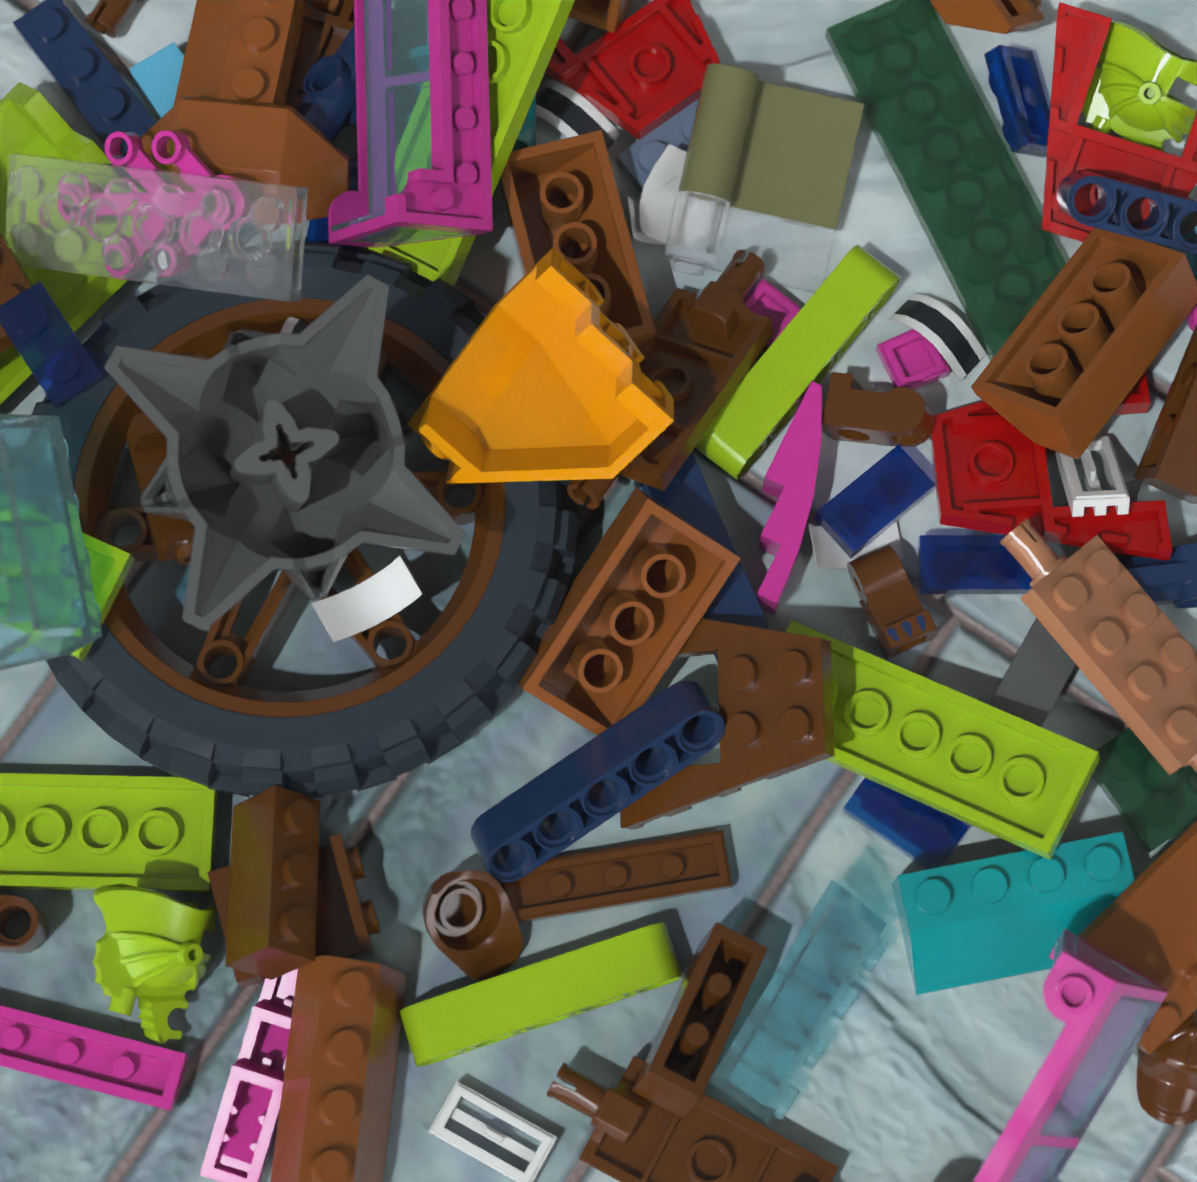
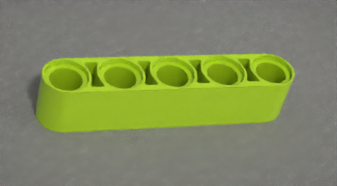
M855 245L739 383L695 448L736 480L744 475L798 410L811 381L818 384L886 303L898 286L901 276L861 246Z
M660 922L418 1002L400 1010L399 1014L416 1067H421L665 986L682 979L684 976L666 923Z

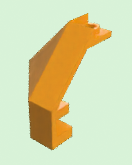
M554 248L494 305L407 424L421 436L425 446L434 455L449 461L445 484L613 479L674 421L673 397L662 382L657 380L652 382L641 372L639 363L645 357L624 327L619 323H613L600 311L599 306L605 300L594 284Z

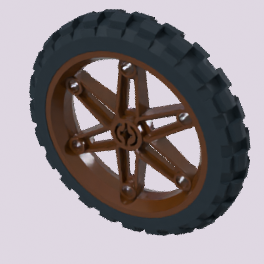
M301 242L299 247L270 248L269 243L229 250V256L200 265L198 260H196L189 273L181 276L162 275L160 276L162 279L161 283L137 297L133 294L129 295L100 318L103 324L83 344L77 342L53 373L55 380L42 402H36L21 438L24 446L18 468L12 471L9 500L125 551L134 557V562L159 561L147 513L144 512L143 506L116 509L122 478L131 457L126 433L134 415L144 413L104 368L116 346L210 360L225 349L230 332L248 329L277 334L281 332L289 316L313 323L368 274L389 286L377 377L385 386L388 374L391 371L427 398L487 315L474 305L473 299L439 278L433 282L411 271L412 265L410 263L375 251L367 255L343 250L340 244ZM279 448L276 450V453L274 451V457H270L269 460H272V462L282 460L286 467L292 463V458H295L297 455H283ZM447 471L411 472L458 525L475 522L467 564L461 580L443 612L417 641L399 613L376 626L350 636L377 667V670L346 683L327 688L293 692L268 691L243 686L299 589L283 572H281L245 638L243 639L232 634L246 595L210 626L195 667L169 649L149 629L134 606L124 582L84 661L38 640H33L38 651L42 654L55 675V679L90 719L113 740H116L132 751L140 759L175 777L179 776L207 786L208 789L245 797L255 796L274 785L313 799L324 798L328 794L357 790L359 792L397 780V776L422 764L427 763L429 765L464 743L463 739L486 720L490 721L517 692L520 680L537 655L534 650L547 627L554 625L569 589L576 559L578 504L567 492V486L572 480L445 484ZM465 487L475 493V497L468 506L456 508L445 501L448 493L455 488ZM127 525L141 527L140 535L134 543L127 546L115 544V536L122 527ZM357 547L347 554L344 563L357 584L374 576ZM331 587L327 597L320 598L317 600L320 601L322 599L334 596L338 593L335 591L333 587ZM389 636H398L407 642L405 651L395 659H385L377 654L379 643ZM224 655L237 658V666L232 675L223 679L210 676V667L215 659Z

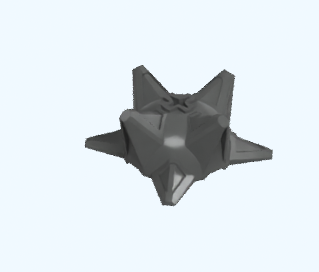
M367 274L300 334H270L248 329L230 332L225 349L210 360L116 346L104 368L167 438L166 459L140 497L144 512L190 521L195 527L183 621L202 631H206L274 569L281 570L312 601L327 597L347 554L362 543L447 555L456 554L466 533L405 466V445L413 434V429L407 425L410 419L391 399L389 392L377 377L389 286ZM279 448L283 455H297L295 458H292V463L286 467L282 460L273 462L269 460L270 457H274V451L276 453V450Z

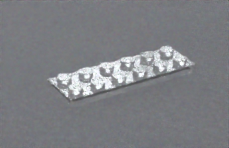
M23 153L9 154L5 239L21 266L277 301H301L308 187Z

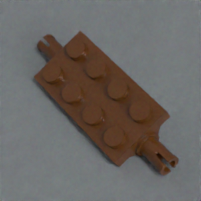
M737 250L716 282L710 281L696 294L677 288L653 320L656 336L637 347L645 357L639 363L641 372L652 382L655 380L662 382L673 397L674 421L613 479L572 480L567 486V492L576 503L583 506L588 498L591 497L587 507L596 509L618 476L630 478L665 491L774 334L772 319L752 313L744 301L745 296L754 283L765 272L764 262L759 256L750 252L742 263L746 250Z
M633 1056L618 1085L616 1086L612 1083L609 1088L569 1067V1064L564 1062L556 1076L576 1087L577 1090L572 1091L553 1080L546 1096L553 1097L592 1119L590 1125L595 1128L579 1160L618 1182H832L839 1169L833 1163L704 1093L696 1105L682 1118L632 1092L645 1062L636 1056Z

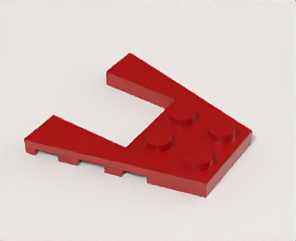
M653 0L621 22L614 33L608 31L577 54H574L559 37L545 74L572 88L587 99L604 116L640 140L699 99L706 66L714 63L721 64L690 0Z
M1060 2L1057 8L1041 229L1084 242L1094 227L1084 225L1070 218L1059 208L1057 189L1061 181L1068 174L1075 171H1090L1188 197L1197 183V109L1180 157L1077 125L1112 18ZM1089 183L1077 190L1074 204L1079 212L1090 210L1098 200L1097 187ZM1145 197L1134 200L1127 210L1129 223L1131 225L1143 223L1150 214V204Z
M1146 371L1113 415L1148 413L1150 397ZM985 401L933 415L934 429L930 436L939 523L941 525L1008 535L1028 519L1032 527L1047 542L1083 547L1098 535L1111 552L1170 560L1172 544L1165 500L1129 502V514L1117 515L1115 506H1107L1106 515L1095 516L1092 507H1084V516L1072 517L1069 506L1053 507L1045 447L1031 441Z

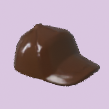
M452 870L439 876V879H436L430 885L422 904V915L426 930L440 951L467 976L481 982L499 976L516 961L523 948L522 932L504 889L492 875L479 870Z
M1197 1009L1150 1055L1137 1048L1136 1090L1139 1103L1149 1116L1165 1124L1184 1126L1193 1123L1197 1119Z

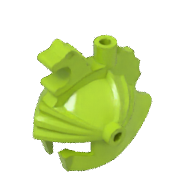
M1112 20L1082 108L1084 121L1090 123L1088 128L1108 135L1113 130L1121 135L1124 140L1163 152V142L1166 139H1174L1176 143H1181L1183 135L1189 133L1196 109L1168 92L1177 77L1197 86V60L1180 56L1161 45L1148 32L1127 22Z
M122 883L105 885L95 889L93 893L94 902L102 912L106 932L103 937L96 941V953L92 963L96 969L95 982L103 988L104 995L111 997L108 1010L131 1016L135 999L137 998V1007L140 1009L138 1018L142 1020L140 1028H143L145 1038L161 1044L169 1039L179 1040L182 1037V1032L168 1026V1016L176 1008H188L189 1003L185 998L186 992L189 990L194 991L198 987L199 979L203 978L206 974V963L211 960L212 955L203 953L200 943L204 929L212 932L216 930V907L208 905L207 909L201 910L197 908L198 902L177 901L164 893Z

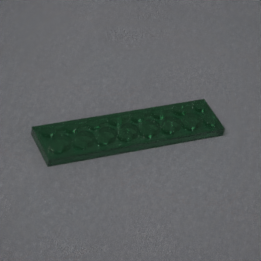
M891 0L828 27L825 38L859 103L864 104L863 112L991 361L1063 269L1066 262L1050 232L1042 230V216L930 1Z

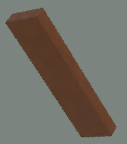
M723 830L551 858L523 878L513 882H502V887L509 899L518 924L728 889L733 886Z

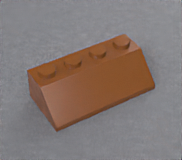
M197 0L173 107L184 96L285 105L307 0Z
M602 130L511 151L499 184L523 276L554 248L594 284L605 300L599 306L600 311L613 323L621 324L636 346L656 336Z
M1094 227L971 387L974 393L1035 444L1079 460L1197 304V282L1185 253Z
M636 487L568 589L554 625L547 627L534 650L537 655L519 682L521 688L594 734L599 735L645 704L741 558L687 519Z
M1197 821L1078 935L1081 939L1168 989V994L1137 1044V1047L1148 1055L1197 1009Z
M328 955L315 956L314 962L297 969L270 1182H383L402 1028L399 1011L404 1009L407 973L379 963Z

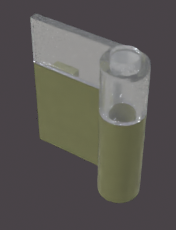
M708 64L704 74L663 255L665 258L673 260L672 270L693 276H703L705 269L723 272L732 260L734 253L742 249L746 250L742 263L750 252L759 256L764 262L765 272L757 279L758 281L763 278L768 283L815 293L825 281L864 104L759 81V76L754 72L736 66Z

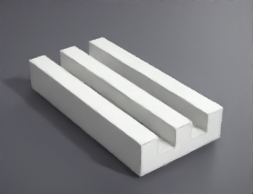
M1095 437L1078 460L1087 491L1082 490L1074 459L1055 451V458L1072 517L1084 516V507H1092L1095 516L1106 515L1107 506H1115L1117 515L1129 514L1130 497L1111 437ZM1099 450V457L1110 490L1101 489L1090 451Z
M458 1081L454 1084L428 1131L515 1182H534L550 1150L558 1139L551 1133ZM461 1097L540 1141L541 1143L537 1151L534 1152L456 1108ZM451 1118L528 1161L530 1164L525 1173L446 1129L445 1126L448 1120Z

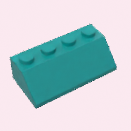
M1123 831L1058 844L1051 860L1025 850L897 875L892 883L915 994L921 995L1052 969L1055 961L1049 958V953L1063 929L1078 936L1135 881Z

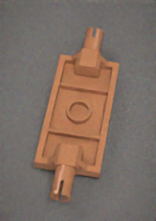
M1026 519L999 542L1002 546L1006 547L1033 579L1029 583L1032 589L1020 599L1169 775L1188 765L1197 773L1196 650L1098 535L1068 559L1065 555L1059 558L1032 527L1031 522Z

